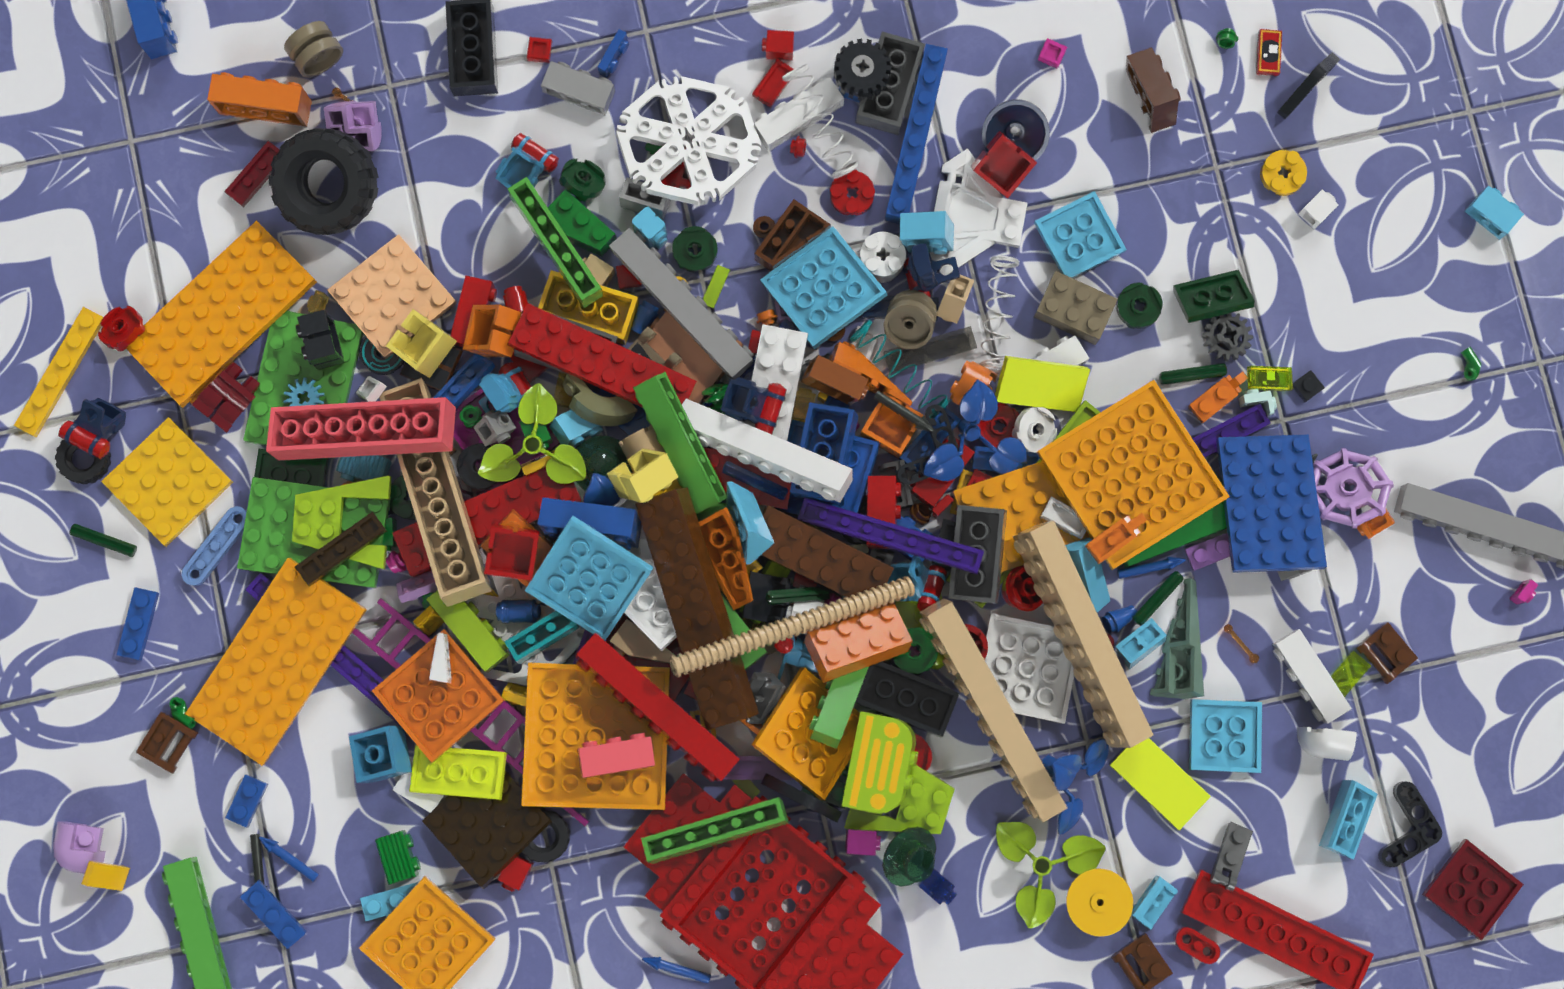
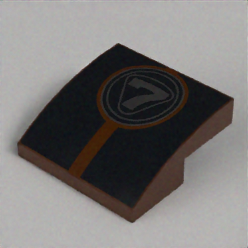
M452 347L430 378L415 370L407 362L404 363L400 375L413 381L422 378L427 387L440 391L451 379L463 351Z

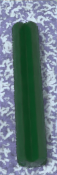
M1225 363L1163 371L1159 374L1160 383L1164 385L1222 377L1227 374V367Z
M73 524L69 531L71 536L129 557H134L137 551L136 545L78 524Z
M1174 571L1133 616V620L1138 625H1143L1184 580V577L1178 571Z
M822 586L773 590L766 593L765 600L769 605L828 600L830 589Z

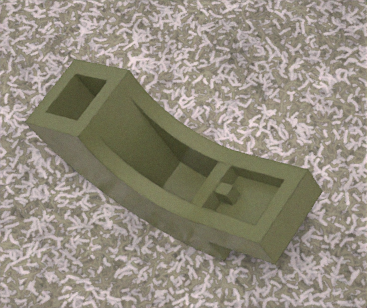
M567 373L562 385L565 392L572 396L569 407L588 422L601 426H618L632 421L637 412V409L631 402L618 396H599L592 392L583 380Z

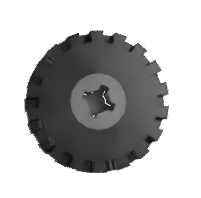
M857 39V43L854 44L852 40L848 42L847 47L843 46L840 49V53H837L834 63V79H836L837 87H841V92L849 94L848 98L853 99L854 96H857L858 101H862L863 97L871 100L874 94L876 97L879 96L881 90L884 91L887 87L891 73V60L889 56L887 57L885 48L880 49L879 43L876 42L875 45H872V40L867 39V43H862V39Z

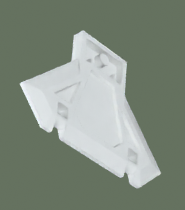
M968 148L943 164L941 173L948 174L947 181L939 182L934 212L946 211L954 224V251H947V254L944 255L930 252L931 258L934 261L955 257L958 268L994 244L1019 248L1027 202L1003 198L997 189L972 170L971 165L976 159ZM956 177H962L961 184L955 183ZM944 265L939 272L942 275H949L952 273L953 267L951 265Z

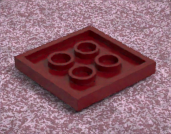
M1463 839L1422 895L1477 939L1483 940L1524 884L1469 840Z

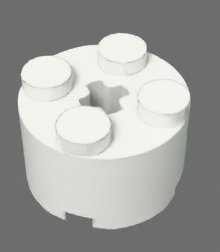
M877 232L865 239L861 247L859 259L879 283H885L893 280L902 271L906 250L899 236L889 232ZM880 254H884V257H886L884 261L879 257Z

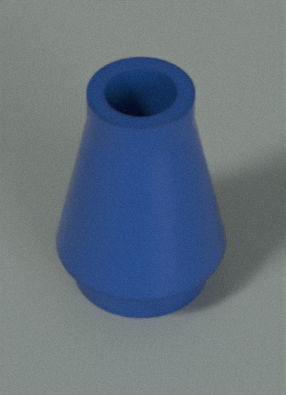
M643 300L641 305H638L631 330L641 334L659 315L657 314L659 308Z
M1133 605L1106 612L1105 616L1102 617V623L1109 633H1118L1133 620L1137 610Z

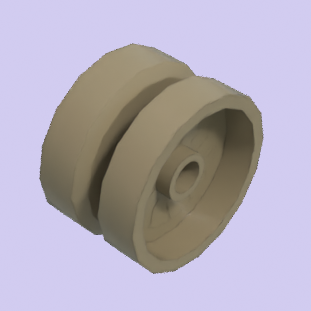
M315 21L302 26L290 35L284 44V50L291 60L295 61V66L303 77L309 78L324 73L333 67L343 55V48L337 39L332 37V32L323 21Z
M906 290L896 294L889 303L883 324L884 332L889 341L897 347L904 349H917L926 345L932 337L937 318L935 303L925 293L916 290Z

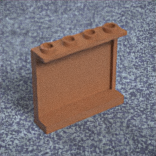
M664 308L663 311L665 313L661 319L656 318L650 326L656 333V336L648 342V345L665 361L673 352L683 359L672 370L697 381L689 400L702 405L704 399L709 396L702 395V392L706 388L718 384L725 373ZM736 340V342H737L741 347L744 346L743 343H741L739 340Z

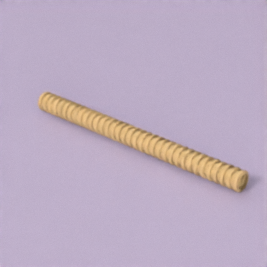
M905 576L903 580L899 578L896 582L884 583L883 587L879 585L876 589L873 587L869 591L864 590L863 594L858 592L856 596L852 594L849 598L844 597L843 600H836V603L832 601L829 605L817 606L816 610L812 608L809 609V612L803 611L802 614H795V617L791 615L788 619L783 618L781 622L777 620L775 624L771 622L768 626L762 625L761 629L756 627L754 631L750 629L747 633H740V636L736 634L733 638L727 637L726 641L721 639L719 643L715 641L712 645L707 644L705 648L701 646L698 650L692 649L691 653L686 651L684 655L680 653L677 657L672 656L670 657V666L674 675L680 677L682 673L686 675L688 671L695 672L696 668L701 670L702 666L707 668L709 664L715 665L717 661L721 663L723 659L729 660L731 656L735 658L737 654L744 655L745 651L750 653L751 649L756 651L758 647L764 648L766 644L770 646L772 642L776 644L779 640L785 641L786 637L790 639L793 635L799 636L800 632L805 634L807 630L811 632L813 628L825 627L827 623L831 625L834 621L839 622L840 619H847V616L851 618L854 614L859 615L861 612L871 611L874 607L880 608L881 605L886 606L888 603H894V600L900 601L901 598L914 596L915 588L912 580Z

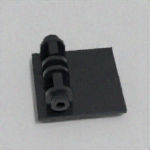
M750 571L749 582L753 601L744 605L742 618L768 623L772 622L773 624L777 620L781 622L785 616V607H788V604L769 605L765 600L766 593L773 590L789 589L792 585L790 578Z

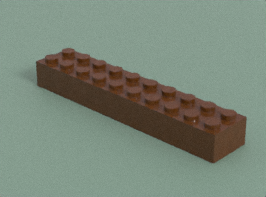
M688 487L674 489L654 496L645 503H635L682 654L684 655L686 651L691 653L692 649L698 650L701 646L705 648L707 644L712 645L715 641L719 643L721 639L726 641L727 637L733 638V629ZM737 654L735 658L731 656L729 660L723 659L721 663L717 661L715 665L709 664L707 668L702 666L701 670L696 668L695 672L688 671L706 730L759 714L741 655Z

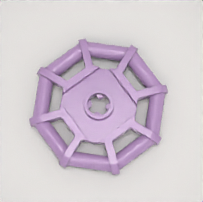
M1341 448V451L1320 461L1316 460L1313 463L1320 519L1323 521H1334L1355 529L1358 525L1377 516H1383L1386 513L1385 508L1394 484L1393 481L1389 480L1378 463L1377 457H1370ZM1342 461L1343 463L1332 470L1328 468L1337 462ZM1349 461L1364 464V466L1353 467V464H1349ZM1369 469H1372L1379 481H1373L1368 473ZM1321 473L1327 476L1325 485L1317 486ZM1345 483L1354 485L1353 491L1344 490ZM1381 489L1378 501L1376 502L1371 498L1373 490ZM1319 493H1325L1329 499L1330 504L1327 507L1318 495ZM1365 505L1372 508L1356 516L1357 509ZM1336 507L1341 511H1350V516L1332 511Z

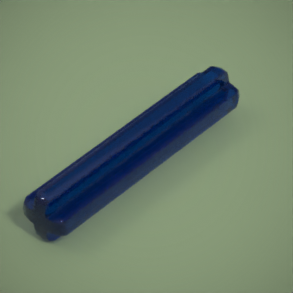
M729 461L722 468L724 474L780 500H784L788 493L787 488Z

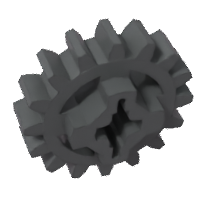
M1232 313L1226 314L1225 317L1224 315L1217 316V319L1212 317L1209 320L1211 324L1204 326V329L1208 332L1202 334V337L1207 339L1203 345L1210 346L1209 354L1217 353L1215 357L1217 360L1224 356V361L1227 362L1231 356L1235 361L1239 358V355L1244 356L1246 354L1245 349H1249L1252 346L1247 342L1254 338L1253 335L1248 334L1252 326L1246 327L1247 319L1239 320V313L1235 317H1232ZM1218 325V334L1213 336L1214 329ZM1224 334L1231 335L1232 338H1225ZM1242 337V342L1238 348L1237 340Z

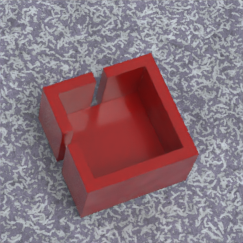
M999 131L986 146L989 151L986 153L983 150L973 162L971 168L1005 197L1009 198L1037 162Z
M492 524L488 548L493 550L488 549L484 574L532 581L539 531L518 528L517 532H513V527Z

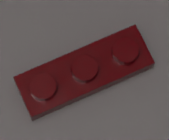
M267 141L224 192L244 208L269 179L272 171L271 162L280 149L270 141Z

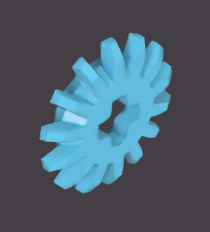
M303 378V382L300 384L298 379H295L296 387L288 385L292 391L291 393L284 392V395L289 396V399L284 400L283 403H290V406L324 404V401L319 400V397L325 396V394L318 393V390L322 388L321 385L313 387L315 380L312 379L307 384V378ZM308 392L307 397L310 400L300 404L298 395Z

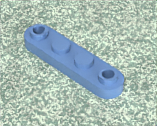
M236 506L230 508L183 568L182 578L184 582L192 586H199L206 581L243 533L247 510ZM241 515L242 521L236 523L235 518ZM198 570L199 576L194 579L193 572Z

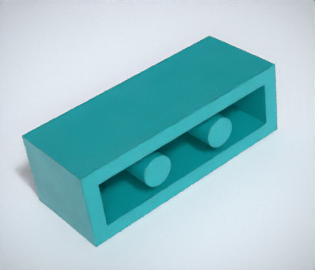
M554 611L504 642L515 661L521 664L580 627L564 615Z

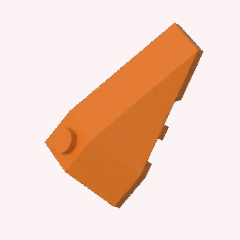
M843 341V343L838 342L835 345L829 358L830 361L867 378L866 386L869 387L868 391L874 394L878 391L883 394L885 392L901 401L902 406H911L912 401L860 351L856 350V346L846 341Z
M726 507L700 521L699 525L716 579L734 611L753 601L738 528Z

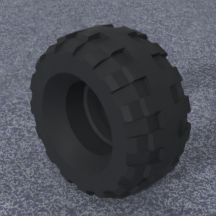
M318 128L295 134V136L286 140L280 146L281 149L271 162L272 171L271 175H269V186L272 189L273 195L271 198L274 205L278 206L282 213L281 215L287 222H291L297 226L296 228L304 232L316 235H330L349 230L368 216L373 208V202L377 198L379 189L377 188V178L379 177L377 168L374 167L371 160L372 156L357 139L342 131ZM320 160L332 161L338 166L343 175L344 187L342 194L338 200L332 203H322L317 200L311 193L308 185L309 171L314 163Z

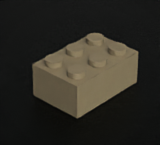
M1055 271L1034 318L1096 345L1102 336L1118 299Z

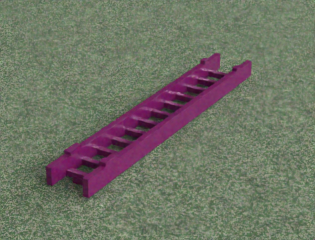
M380 598L377 603L389 612L392 617L372 640L357 628L352 633L397 669L401 664L395 658L415 635L426 644L431 638L385 600ZM398 620L410 631L389 655L377 644ZM504 701L493 711L479 729L475 726L471 732L492 750L506 752L502 747L522 723L525 725L526 717L507 701ZM506 709L517 720L496 744L484 733L499 714ZM524 748L515 759L507 753L506 761L523 775V765L520 762L524 759ZM562 807L582 825L587 826L590 821L574 809V807Z

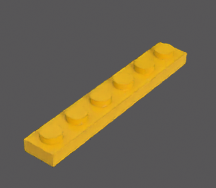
M85 307L82 308L15 422V427L37 438L100 330L102 316Z

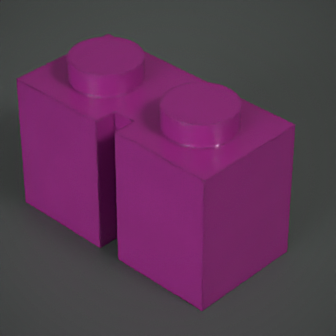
M846 829V854L875 856L876 850L880 851L881 836H877V831Z

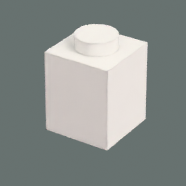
M1322 189L1300 211L1299 215L1315 229L1338 204L1332 194Z

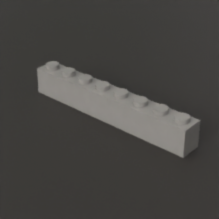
M628 228L609 245L612 253L730 379L739 378L754 364L751 358L753 353L746 345L741 347L736 342L738 337L731 329L726 331L720 325L722 320L715 312L710 314L705 309L707 304L700 296L695 298L690 293L692 288L685 280L679 281L674 276L676 271L669 263L664 265L659 260L661 255L654 247L649 249L644 244L646 239L639 231L634 233Z
M1410 483L1401 486L1394 509L1395 513L1401 514V518L1411 521L1418 519L1423 521L1422 524L1433 528L1440 526L1445 528L1444 531L1455 535L1462 533L1467 535L1469 540L1478 542L1484 540L1489 542V545L1500 549L1506 547L1512 549L1511 552L1522 556H1525V554L1532 555L1536 561L1544 563L1551 561L1556 563V567L1564 569V532Z

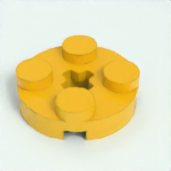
M1279 150L1273 152L1264 161L1260 170V177L1264 187L1279 196H1288L1297 192L1305 183L1307 176L1305 162L1296 151ZM1281 168L1288 170L1287 178L1278 174Z

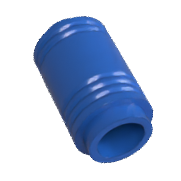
M535 599L502 600L496 605V617L502 623H535L537 618L541 616V606L537 604Z

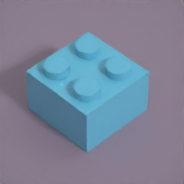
M946 211L900 213V241L909 253L912 252L913 246L926 243L929 252L944 255L947 254V251H954V224Z

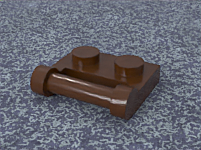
M1388 622L1384 623L1356 647L1360 654L1363 653L1383 676L1382 680L1385 684L1393 681L1402 671L1418 659ZM1372 644L1378 648L1393 666L1392 670H1389L1370 648Z
M160 712L136 753L174 774L177 769L176 764L192 738L195 739L199 732L193 728H188L165 712ZM178 731L184 733L183 737L169 760H164L162 757Z
M1146 933L1141 934L1111 956L1114 963L1119 964L1135 989H1152L1173 974ZM1128 954L1132 955L1148 980L1142 983L1125 958Z

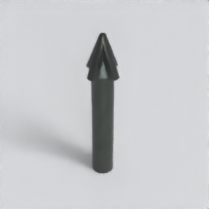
M880 391L875 394V400L915 424V429L935 431L924 415L922 418Z
M260 834L250 835L254 880L255 882L260 880L265 885Z

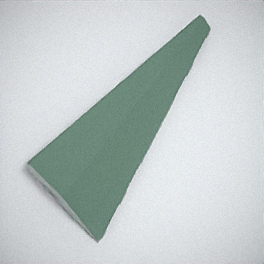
M1192 578L1184 579L1185 588L1182 598H1178L1177 601L1179 608L1176 618H1172L1162 651L1164 654L1161 667L1157 668L1156 671L1158 677L1155 687L1151 688L1150 691L1152 696L1177 699L1204 696L1196 581Z

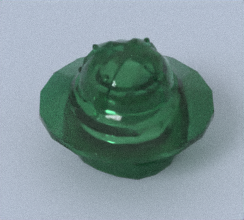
M594 436L584 441L577 448L586 465V478L576 481V483L584 491H586L593 473L608 477L607 473L623 462L626 463L630 473H633L618 443L620 442L619 439L610 436Z
M910 827L898 833L892 839L884 853L882 864L884 875L890 883L900 887L909 886L916 882H922L932 874L935 866L936 844L931 833L921 827Z

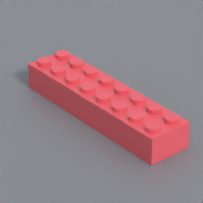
M446 397L271 407L266 452L277 460L450 452L453 449L456 407Z

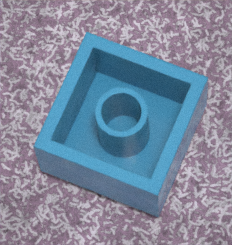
M385 726L349 736L357 783H373L412 772L405 730L401 726Z

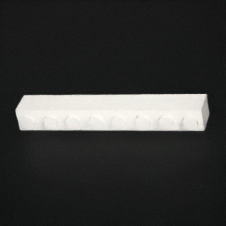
M685 399L682 404L704 447L714 448L722 455L735 457L743 464L756 466L764 473L777 475L785 482L798 484L804 490L819 493L830 501L835 500L840 503L853 481L852 468L689 399Z

